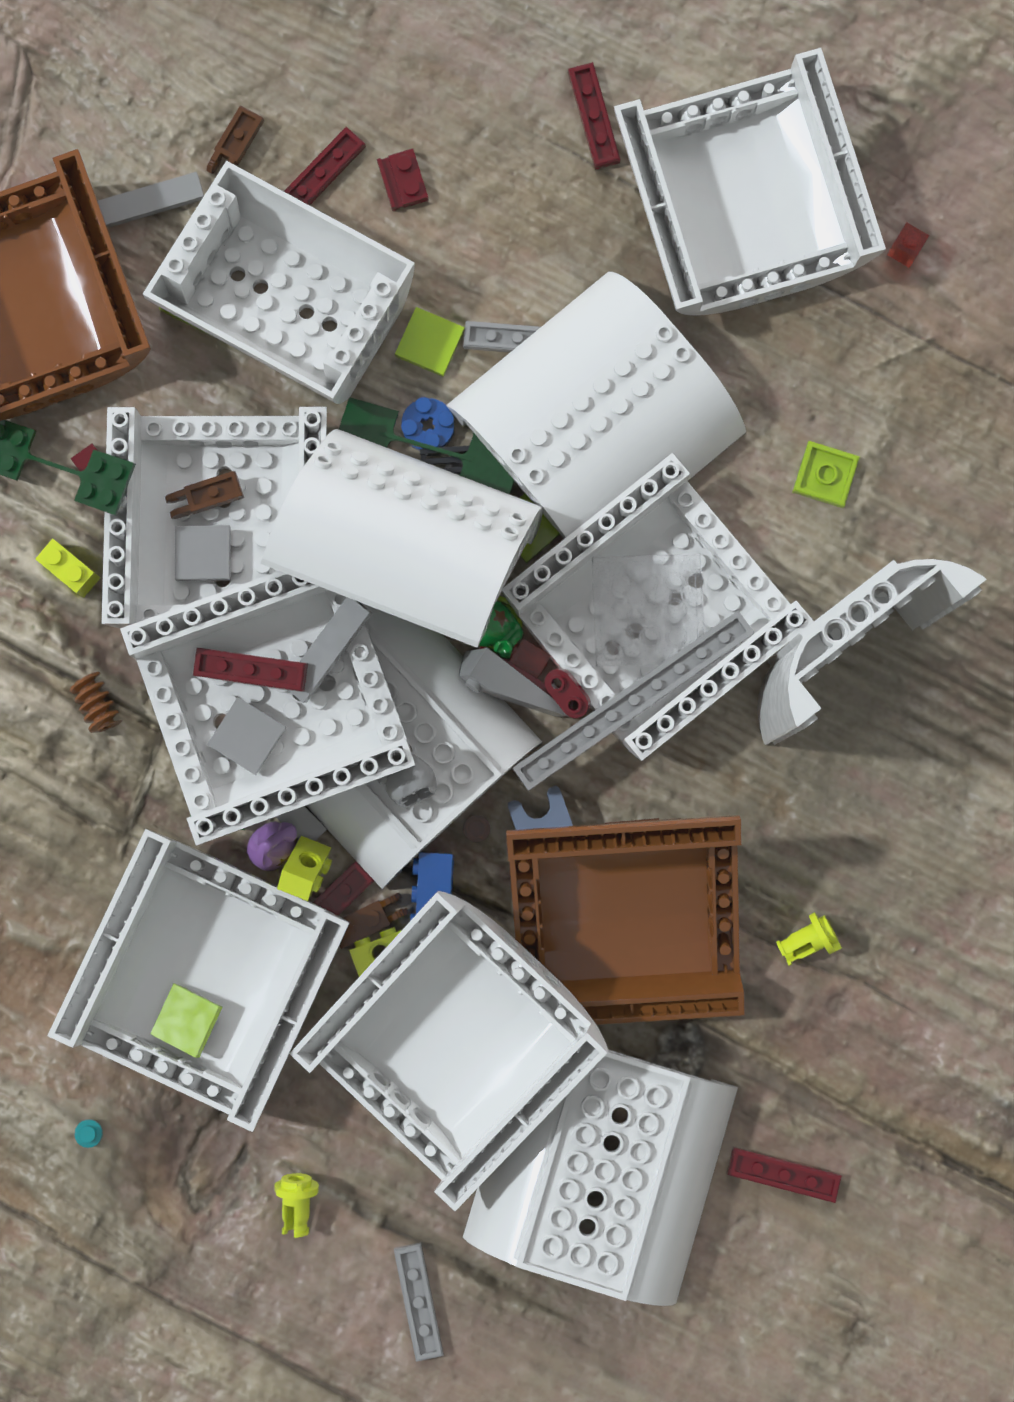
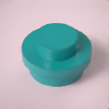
M84 1120L75 1129V1139L82 1147H94L101 1141L103 1129L95 1120Z

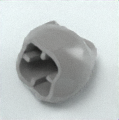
M413 753L415 766L377 779L380 784H386L385 790L389 797L402 807L412 806L435 794L437 787L436 777L432 768Z

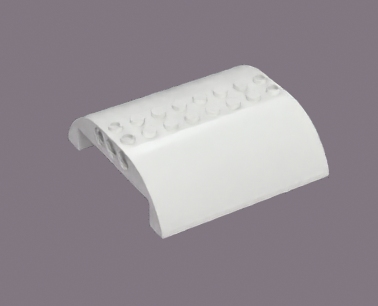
M821 48L795 55L791 69L648 110H643L640 99L614 106V112L677 312L685 315L716 314L793 294L841 277L865 265L886 250Z
M607 272L446 405L463 427L466 424L532 502L543 508L544 516L564 539L671 453L676 456L690 473L689 481L746 433L744 422L735 403L708 364L646 294L628 279L614 272Z
M335 429L322 441L292 484L271 530L261 564L478 648L486 632L497 598L526 543L532 544L539 530L543 508L342 430Z
M145 829L47 1036L72 1048L79 1045L86 1047L229 1114L228 1121L253 1132L349 926V922L310 901L278 890V886L169 837ZM173 983L179 984L223 1007L200 1058H195L150 1035Z
M438 891L289 1054L309 1073L318 1064L330 1073L441 1179L434 1192L456 1211L594 1068L609 1050L597 1025L579 1001L517 940L494 920L468 902L446 892Z

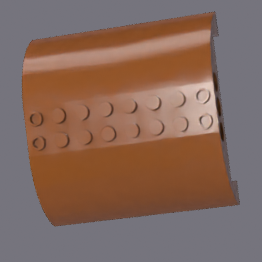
M78 149L52 158L57 170L56 172L0 191V421L43 409L104 386L138 366L151 350Z
M739 815L506 830L515 940L573 994L596 1025L744 1015V990L740 976L737 847L741 845V818Z

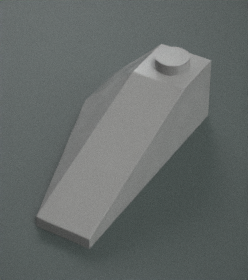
M488 648L470 650L464 653L459 676L466 681L465 685L470 690L497 697L551 716H567L552 697Z

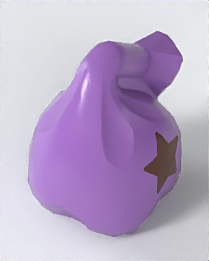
M274 821L258 828L250 837L247 845V853L252 863L265 871L276 870L284 865L296 846V827L292 823Z

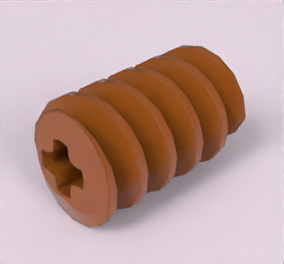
M99 671L84 676L70 688L72 694H78L75 697V703L82 704L79 708L80 713L87 714L84 717V722L92 723L88 728L90 733L109 730L123 721H114L113 719L119 713L118 710L109 711L114 701L104 700L110 692H100L99 689L105 682L95 681L101 674Z

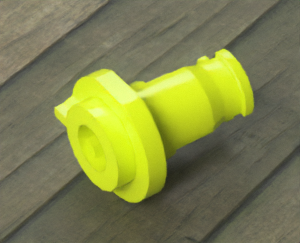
M816 912L810 914L811 924L790 934L783 941H776L782 956H785L789 966L792 965L793 961L804 959L823 948H826L829 954L842 949L825 915L819 918Z
M292 1173L281 1177V1180L274 1184L276 1196L282 1198V1219L284 1222L282 1234L285 1235L288 1234V1231L294 1230V1238L307 1236L309 1234L307 1223L310 1217V1198L319 1193V1184L307 1174Z

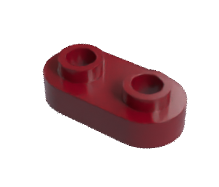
M557 668L547 674L545 678L546 690L567 716L579 718L588 713L591 707V700L568 670ZM555 678L561 680L562 685L560 688L555 686ZM572 700H576L578 702V709L572 708Z

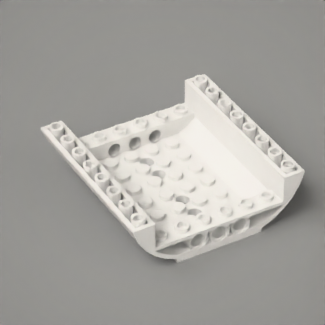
M107 407L106 454L133 462L136 465L117 515L105 512L102 624L123 628L277 572L278 570L261 564L262 556L275 520L292 484L304 465L326 438L327 407H299V416H141L135 407ZM223 469L236 471L244 495L243 499L232 502L227 508L218 506L194 515L190 514L179 519H171L170 512L172 510L189 504L187 498L177 503L168 504L165 500L166 495L182 490L185 486L216 477ZM230 525L231 580L226 587L217 586L216 580H175V526Z
M673 453L502 589L504 596L515 613L557 668L568 670L588 694L591 700L590 708L593 711L739 610L754 631L753 635L613 732L614 736L641 761L814 622L797 601L792 604L787 601L689 484L688 478L690 473ZM692 575H698L702 578L703 585L698 589H693L688 584V578ZM670 592H678L682 596V602L679 605L669 604L667 595ZM629 625H636L639 627L641 634L636 639H630L626 636L625 629ZM608 642H616L620 645V651L615 656H609L606 654L604 646Z
M922 559L897 564L895 560L891 561L801 631L767 661L770 667L761 685L757 708L759 729L764 744L767 745L773 742L776 745L807 728L818 719L815 713L821 707L802 685V682L808 681L825 664L831 663L842 654L843 650L858 642L873 626L876 628L885 621L894 611L892 607L896 609L912 631L919 626L923 630L980 593L982 589L979 585L986 578L970 568L949 561Z
M277 571L120 628L129 656L137 660L191 817L186 819L196 846L415 766L400 716L366 623L327 675L335 679L336 685L334 689L323 691L319 686L307 703L296 700L294 695L287 689L193 676L196 648L300 662L344 602L345 596ZM237 697L287 727L257 775H254L207 745L217 730L215 719L219 715H226Z
M362 604L372 612V615L366 622V626L400 716L408 743L412 747V753L432 768L436 777V791L434 795L409 807H402L389 797L385 790L386 784H380L377 780L306 806L383 889L402 872V869L516 763L529 755L542 741L503 699L481 692L476 693L465 685L466 681L459 676L463 656L443 634ZM326 676L320 687L323 691H331L334 689L336 681L333 677Z
M609 1050L594 1068L477 1188L463 1238L485 1253L513 1264L518 1268L614 1298L658 1306L676 1304L738 1087L713 1079L709 1081ZM618 1107H622L628 1112V1117L623 1123H616L612 1120V1112ZM609 1135H615L620 1140L619 1147L614 1151L607 1150L603 1145L604 1139ZM592 1191L601 1192L604 1196L602 1204L591 1206L587 1202L589 1193ZM591 1219L594 1221L596 1226L591 1234H583L579 1230V1224L582 1220Z

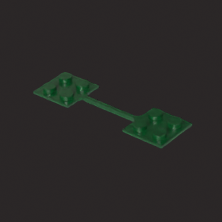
M349 397L339 430L388 448L391 442L399 441L458 458L463 463L460 476L510 495L515 480L475 433L473 434L468 451L464 454L455 453L396 436L394 427L399 411Z
M6 420L0 421V475L18 481L25 462L34 460L80 477L81 483L74 499L75 502L115 516L117 515L134 471L135 463L93 449L86 469L76 471L38 458L30 453L36 430Z

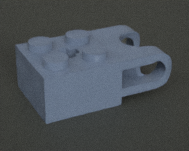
M555 785L548 789L547 797L550 809L542 818L534 819L527 816L519 801L513 800L508 802V809L516 830L573 826L558 786Z

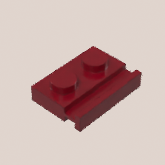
M413 148L389 155L384 159H377L392 211H396V209L401 207L406 208L429 201Z

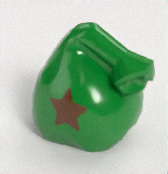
M496 600L486 632L479 646L483 648L493 646L494 651L501 658L509 659L512 648L523 636V630L512 612L502 602Z

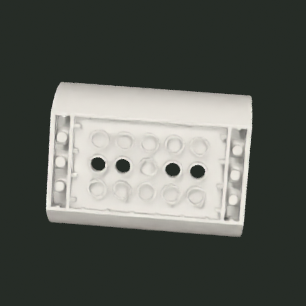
M226 161L143 292V296L151 303L328 400L340 404L351 396L401 313L412 283L415 263ZM239 270L245 273V277L241 281L231 279V275L235 271ZM258 283H265L268 286V290L263 294H258L254 291V287ZM304 308H310L314 311V315L309 319H304L299 314ZM329 320L337 323V328L331 332L325 331L322 327Z

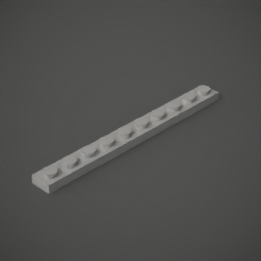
M739 610L517 764L513 767L514 772L526 789L530 791L754 634V631Z

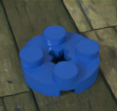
M421 397L411 403L403 413L401 429L405 438L435 447H445L451 441L454 434V417L443 402L433 398ZM432 419V424L435 428L423 431V424L421 422ZM410 445L412 448L420 451V449H423L417 446Z

